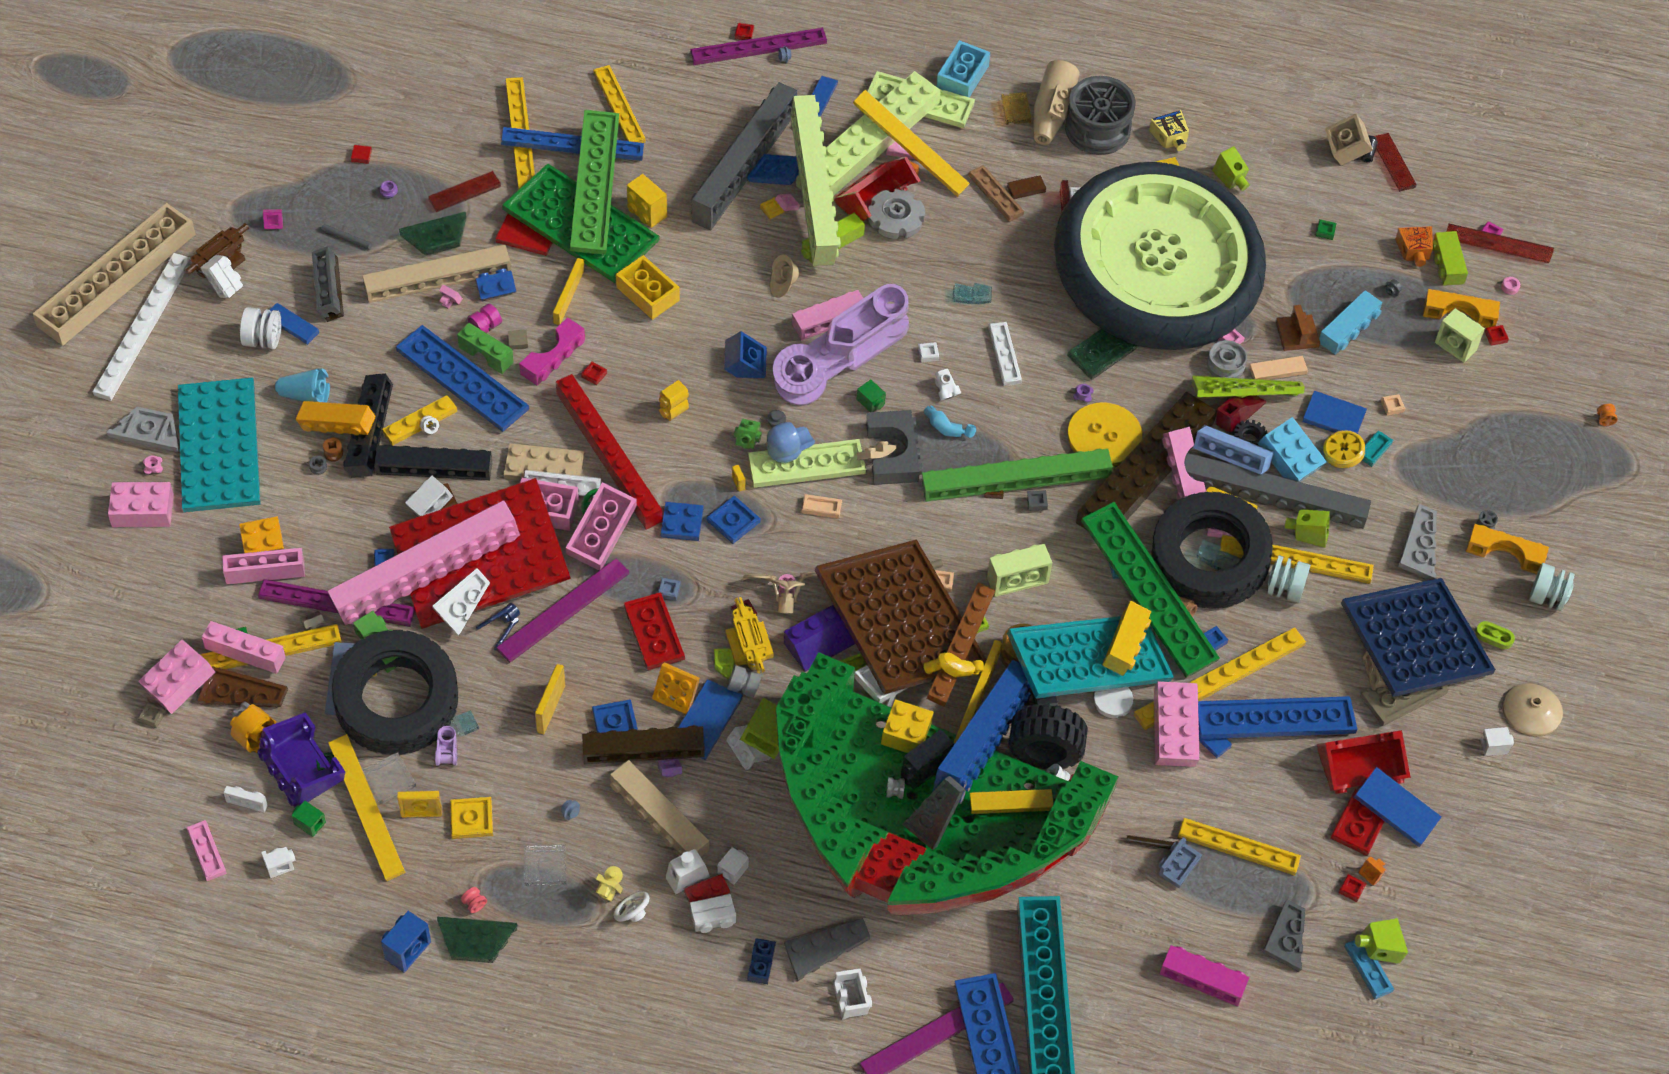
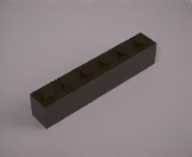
M691 725L683 728L672 726L666 729H629L627 731L610 730L601 733L591 731L582 734L584 765L627 762L628 760L634 762L705 757L703 726Z

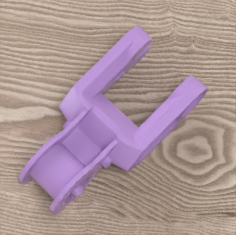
M895 284L881 286L832 319L828 331L808 345L793 344L781 350L773 364L775 387L781 398L788 403L799 406L813 403L823 394L829 379L844 369H858L902 339L909 329V318L906 315L908 311V295L906 291Z

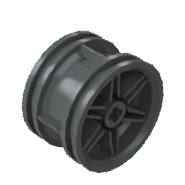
M1091 76L1079 81L1073 87L1069 98V112L1065 124V131L1069 141L1078 149L1096 155L1114 153L1123 148L1130 138L1136 100L1132 90L1125 83L1109 76Z

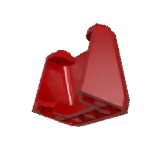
M1402 730L1316 744L1330 791L1335 790V794L1346 793L1347 788L1362 786L1376 767L1398 784L1405 783L1404 779L1411 778Z

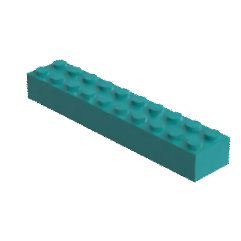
M1060 896L1019 897L1017 921L1029 1074H1075Z

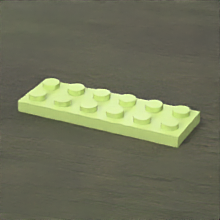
M877 71L867 92L879 102L905 79ZM941 90L940 103L924 117L964 128L974 106L975 99Z
M860 439L814 444L803 450L797 459L787 463L773 460L767 450L749 452L748 460L753 486L756 488L866 474L864 460H857V452H862Z

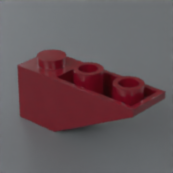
M1257 395L1228 399L1216 409V425L1232 433L1237 424L1240 425L1241 421L1245 422L1266 404V400Z

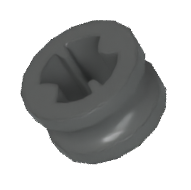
M314 456L310 459L309 465L313 474L320 475L326 472L327 464L323 456Z

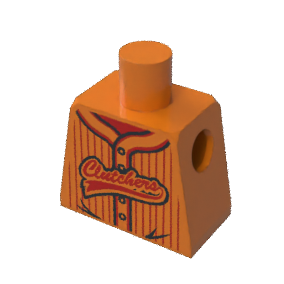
M1432 226L1398 228L1395 241L1404 260L1415 261V265L1418 267L1426 264V260L1430 259L1433 250Z

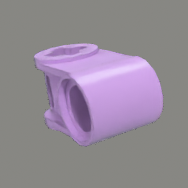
M443 726L438 730L435 753L436 766L440 764L457 765L456 732L451 726ZM445 737H452L449 740H444Z

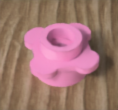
M157 456L145 458L143 460L145 465L144 473H161L163 471L161 467L162 458Z

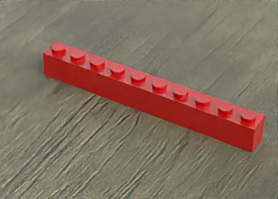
M573 374L557 380V396L619 490L637 500L634 513L644 528L647 530L662 523V508Z

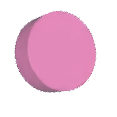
M1506 277L1501 284L1502 291L1509 295L1516 294L1520 288L1519 280L1514 277Z

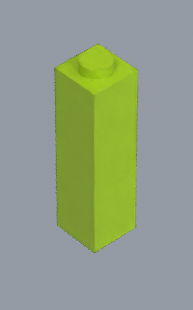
M855 213L838 221V232L836 234L837 237H840V248L864 236L865 224ZM809 238L802 241L801 253L805 259L812 263Z

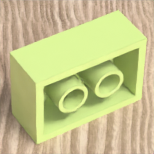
M1045 544L1032 545L1026 549H1016L1010 553L997 554L990 557L987 580L990 587L996 590L994 597L1049 583L1053 562Z

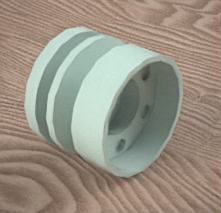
M1279 555L1272 566L1267 594L1272 595L1274 587L1279 588L1277 597H1280L1283 590L1288 591L1287 600L1299 603L1311 564L1298 561L1293 569L1290 568L1291 559L1288 558L1286 566L1281 565L1283 556Z
M1542 563L1536 575L1529 601L1542 604L1547 597L1549 598V608H1552L1555 601H1558L1556 610L1562 611L1572 593L1575 574L1569 572L1566 579H1563L1565 570L1562 569L1558 576H1554L1555 567Z

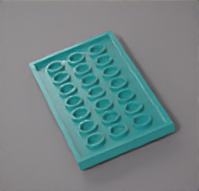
M254 378L178 385L183 513L261 505Z
M1121 616L1011 628L1007 632L1035 698L1155 684L1157 682H1171L1174 676L1150 626L1147 630H1144L1146 636L1143 642L1139 643L1141 649L1138 655L1133 658L1136 662L1131 671L1127 670L1124 676L1102 665Z

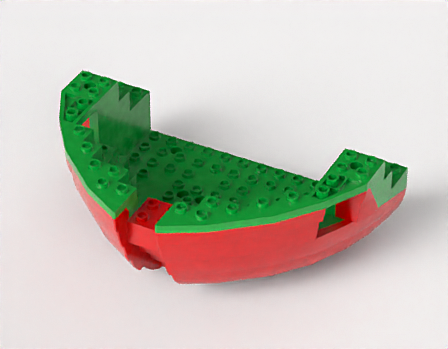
M818 652L807 673L801 672L799 677L793 675L776 707L779 757L790 801L819 858L850 897L855 898L862 893L886 902L887 910L894 916L938 913L987 902L1036 881L1068 857L1075 855L1088 843L1104 815L1116 789L1119 777L1080 761L1069 782L994 751L991 758L988 757L985 768H981L977 780L973 779L969 792L965 791L964 799L961 803H958L938 847L932 850L902 824L931 795L936 774L915 790L909 785L904 784L903 799L897 796L886 797L888 777H892L894 780L901 778L903 758L907 753L881 745L884 728H879L876 723L880 721L886 723L892 708L853 692L855 667ZM931 724L926 740L939 730H942L954 742L956 734ZM1026 783L1033 784L1035 786L1033 790L1052 789L1053 806L1051 811L971 814L970 793L1028 790L1024 787ZM908 793H915L918 797L912 800L906 795ZM970 816L974 821L966 823L963 821V818Z

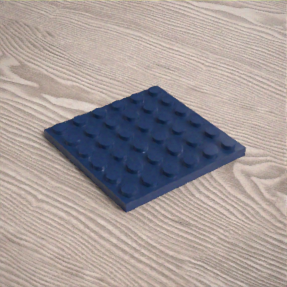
M1442 578L1344 598L1341 602L1343 609L1393 697L1492 675L1496 670Z

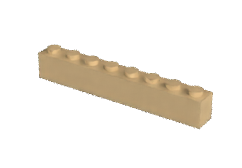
M500 245L363 275V281L368 301L373 303L441 288L442 285L451 286L473 281L482 273L492 275L496 274L495 271L500 269L510 271L511 262L506 245Z

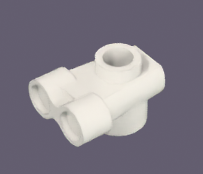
M948 369L935 373V384L940 390L938 392L940 400L961 394L959 386L955 385ZM943 376L947 378L948 382L943 380Z

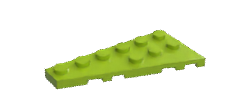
M1192 376L1191 382L1197 397L1236 396L1243 398L1249 395L1279 394L1297 396L1304 394L1305 388L1303 382L1210 376Z

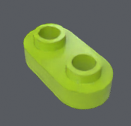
M1488 621L1480 622L1475 631L1478 639L1500 649L1511 648L1515 641V636L1510 630Z

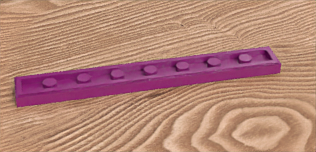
M822 27L690 49L693 64L700 65L778 52L779 48H783V46L792 50L827 44V38Z
M616 558L497 646V651L511 663L629 575V570Z
M263 579L258 593V598L262 600L338 613L328 591ZM392 603L388 606L384 605L374 613L377 616L380 615L386 623L410 627L415 614V608Z
M1000 983L999 988L1005 1007L1014 1002V998L1004 983ZM960 1007L860 1063V1067L865 1074H888L965 1030Z

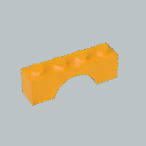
M1428 289L1424 300L1423 317L1441 320L1445 314L1452 312L1456 308L1460 312L1469 315L1483 328L1496 326L1499 319L1500 302Z
M1475 524L1466 552L1484 558L1493 551H1506L1517 558L1522 570L1537 574L1541 564L1546 561L1549 547L1522 537L1506 534L1503 531Z

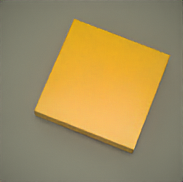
M439 791L398 792L397 799L402 818L442 816Z
M491 797L450 800L452 839L493 836Z

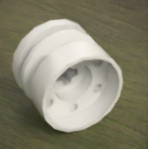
M245 308L240 327L241 344L243 346L256 347L260 340L262 348L268 346L269 349H276L281 335L280 312L277 310L271 312L266 309L262 315L259 308Z

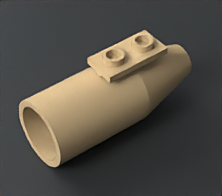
M1054 60L1049 62L1043 75L1034 105V140L1041 145L1050 144L1068 116L1070 93L1077 84L1080 73L1076 66L1067 61Z

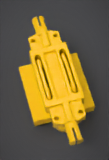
M737 597L734 600L737 609L732 611L734 628L725 630L727 641L735 665L747 664L751 670H757V673L760 674V670L761 673L765 672L763 662L774 658V653L764 622H758L756 614H753L752 607H745L742 597H739V600Z

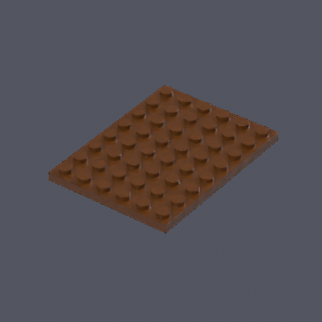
M917 539L816 566L814 571L884 695L935 680L938 671L927 674L924 670V663L937 659L941 653H947L962 616ZM974 639L965 660L970 662L981 660L985 665L987 659Z

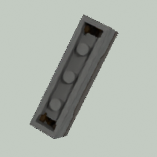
M327 246L312 252L317 311L329 322L343 317L344 312L338 257Z

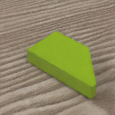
M714 649V669L729 680L734 668L731 649Z

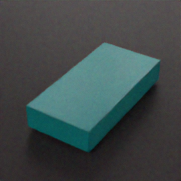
M1378 430L1365 444V455L1362 461L1372 467L1393 444L1394 440Z

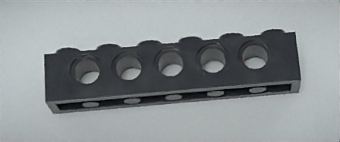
M386 373L365 375L358 405H368L376 417L368 435L351 434L350 442L347 446L346 459L343 462L344 469L351 478L373 475L377 445L380 444L393 383Z

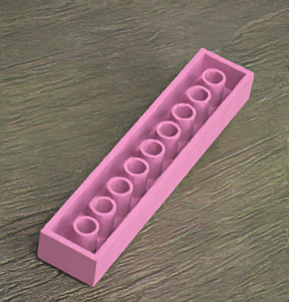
M502 501L328 590L345 626L353 624V622L371 611L376 612L377 609L384 605L388 606L396 599L408 596L415 589L425 587L431 581L446 576L448 572L460 569L466 563L479 559L483 554L495 551L504 543L514 541L520 536L515 518L505 501Z

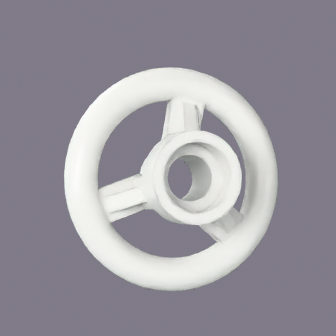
M637 892L625 898L616 907L613 914L614 919L620 922L629 919L632 922H637L642 919L646 914L644 908L650 900L649 894L647 892ZM626 907L625 911L620 915V912Z

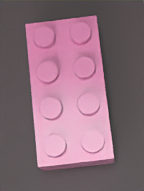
M602 482L566 547V554L600 571L637 506V500Z
M1157 682L1154 688L1155 765L1195 767L1198 763L1197 683Z

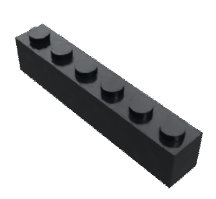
M377 445L375 469L376 475L433 476L434 478L490 481L492 453L486 450Z

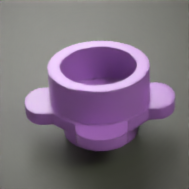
M1087 384L1077 385V391L1073 396L1074 399L1087 403L1090 402L1092 399L1091 394L1094 392L1093 388Z

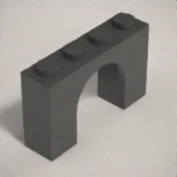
M912 411L868 412L866 416L868 439L894 438L902 442L906 447V451L897 457L872 459L873 484L919 482V475H922L923 470L922 463H918L920 448H916L918 433H914L916 418L912 417Z

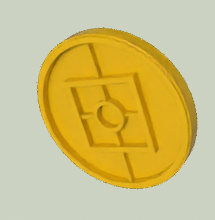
M1106 402L1089 404L1079 409L1071 418L1067 433L1068 442L1074 453L1078 451L1086 452L1095 449H1108L1113 467L1119 466L1142 441L1143 436L1139 421L1130 411L1119 405Z

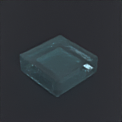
M471 710L452 718L460 737L479 730Z

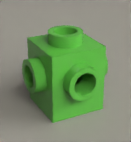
M742 419L739 427L736 426L734 431L736 445L745 449H754L756 443H760L761 422Z

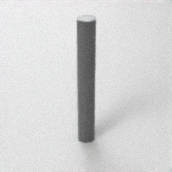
M322 225V231L369 250L372 247L371 242L329 225Z

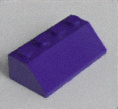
M834 605L784 631L783 643L804 672L810 669L818 652L833 657L855 645Z

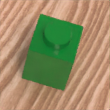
M871 379L857 389L856 400L869 412L880 410L885 405L886 392Z
M304 801L293 810L292 819L294 825L312 837L326 823L324 813L307 801Z

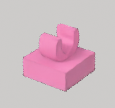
M442 285L439 290L443 295L440 302L448 309L453 302L459 305L463 299L458 292L445 285Z

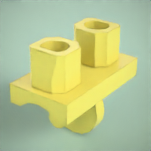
M616 866L607 868L604 874L605 878L601 874H598L596 878L600 883L596 893L601 898L612 902L616 892L621 894L623 887L619 884L623 878V872Z

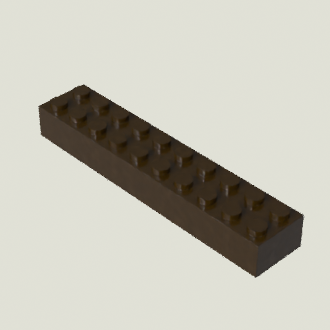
M1186 391L1078 510L1076 524L1086 529L1081 522L1082 518L1112 502L1116 503L1126 520H1128L1172 471L1167 462V449L1164 448L1162 442L1163 434L1190 427L1193 442L1195 443L1197 432L1205 426L1211 427L1214 424L1216 410Z

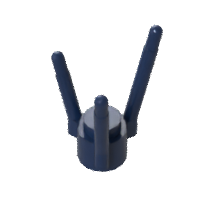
M509 603L500 612L476 626V629L479 630L499 617L505 623L510 622V625L494 647V650H497V646L503 643L513 626L519 622L517 617L520 615V611L513 603Z

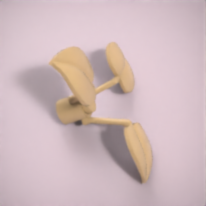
M816 572L800 573L799 581L775 580L777 576L769 574L751 573L744 575L741 582L752 577L771 581L776 601H778V612L793 613L794 602H796L801 586H805V583H802L803 580L817 576ZM777 584L785 588V593H781V597L779 596ZM797 586L794 596L792 597V593H788V591L791 588Z

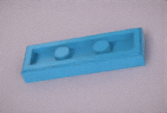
M1355 940L1345 944L1346 951L1373 998L1377 999L1392 993L1394 988L1378 960L1370 959L1366 948L1357 947Z

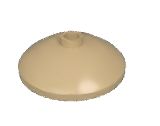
M1526 683L1515 686L1507 693L1503 702V712L1508 723L1518 732L1528 736L1540 737L1552 733L1558 728L1563 717L1562 705L1557 696L1546 687L1538 684Z

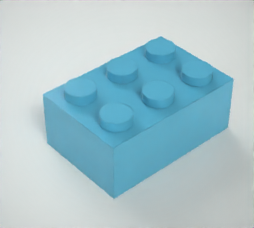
M959 40L937 75L936 87L970 97L989 67L990 52Z
M1293 417L1266 434L1257 443L1260 447L1274 452L1271 462L1282 477L1301 482L1327 462Z

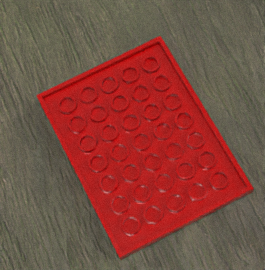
M536 478L389 527L397 554H400L502 501H505L517 524L520 536L514 541L506 542L495 551H489L479 559L466 563L462 568L454 569L448 572L446 576L431 581L427 586L419 587L412 591L410 595L421 629L445 622L432 606L476 568L486 577L490 584L474 611L571 579Z

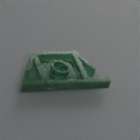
M466 212L400 228L399 234L425 256L461 246L467 219Z
M437 916V923L451 960L493 963L498 957L500 950L504 949L512 933L518 929V924L513 922Z

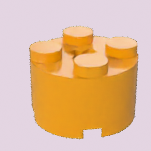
M251 704L239 716H235L230 721V726L232 727L231 736L248 752L252 753L251 751L258 753L262 729L277 722L260 707Z

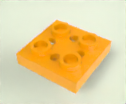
M664 662L661 665L652 699L687 714L693 704L700 678Z

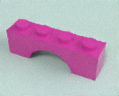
M567 317L556 328L557 346L546 353L531 352L519 363L520 375L537 386L542 381H545L554 369H557L565 358L570 357L573 351L584 343V328Z

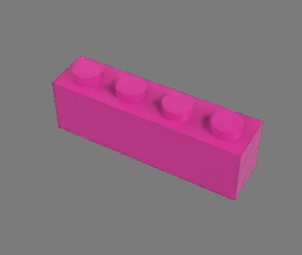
M1172 945L1160 971V975L1237 1007L1249 980V977L1241 971L1231 970L1222 963H1214L1202 955H1194L1182 947Z

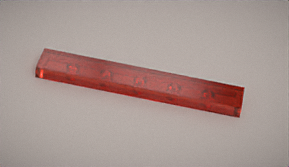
M1448 223L1446 232L1457 231L1460 243L1544 263L1550 262L1554 252L1553 247Z

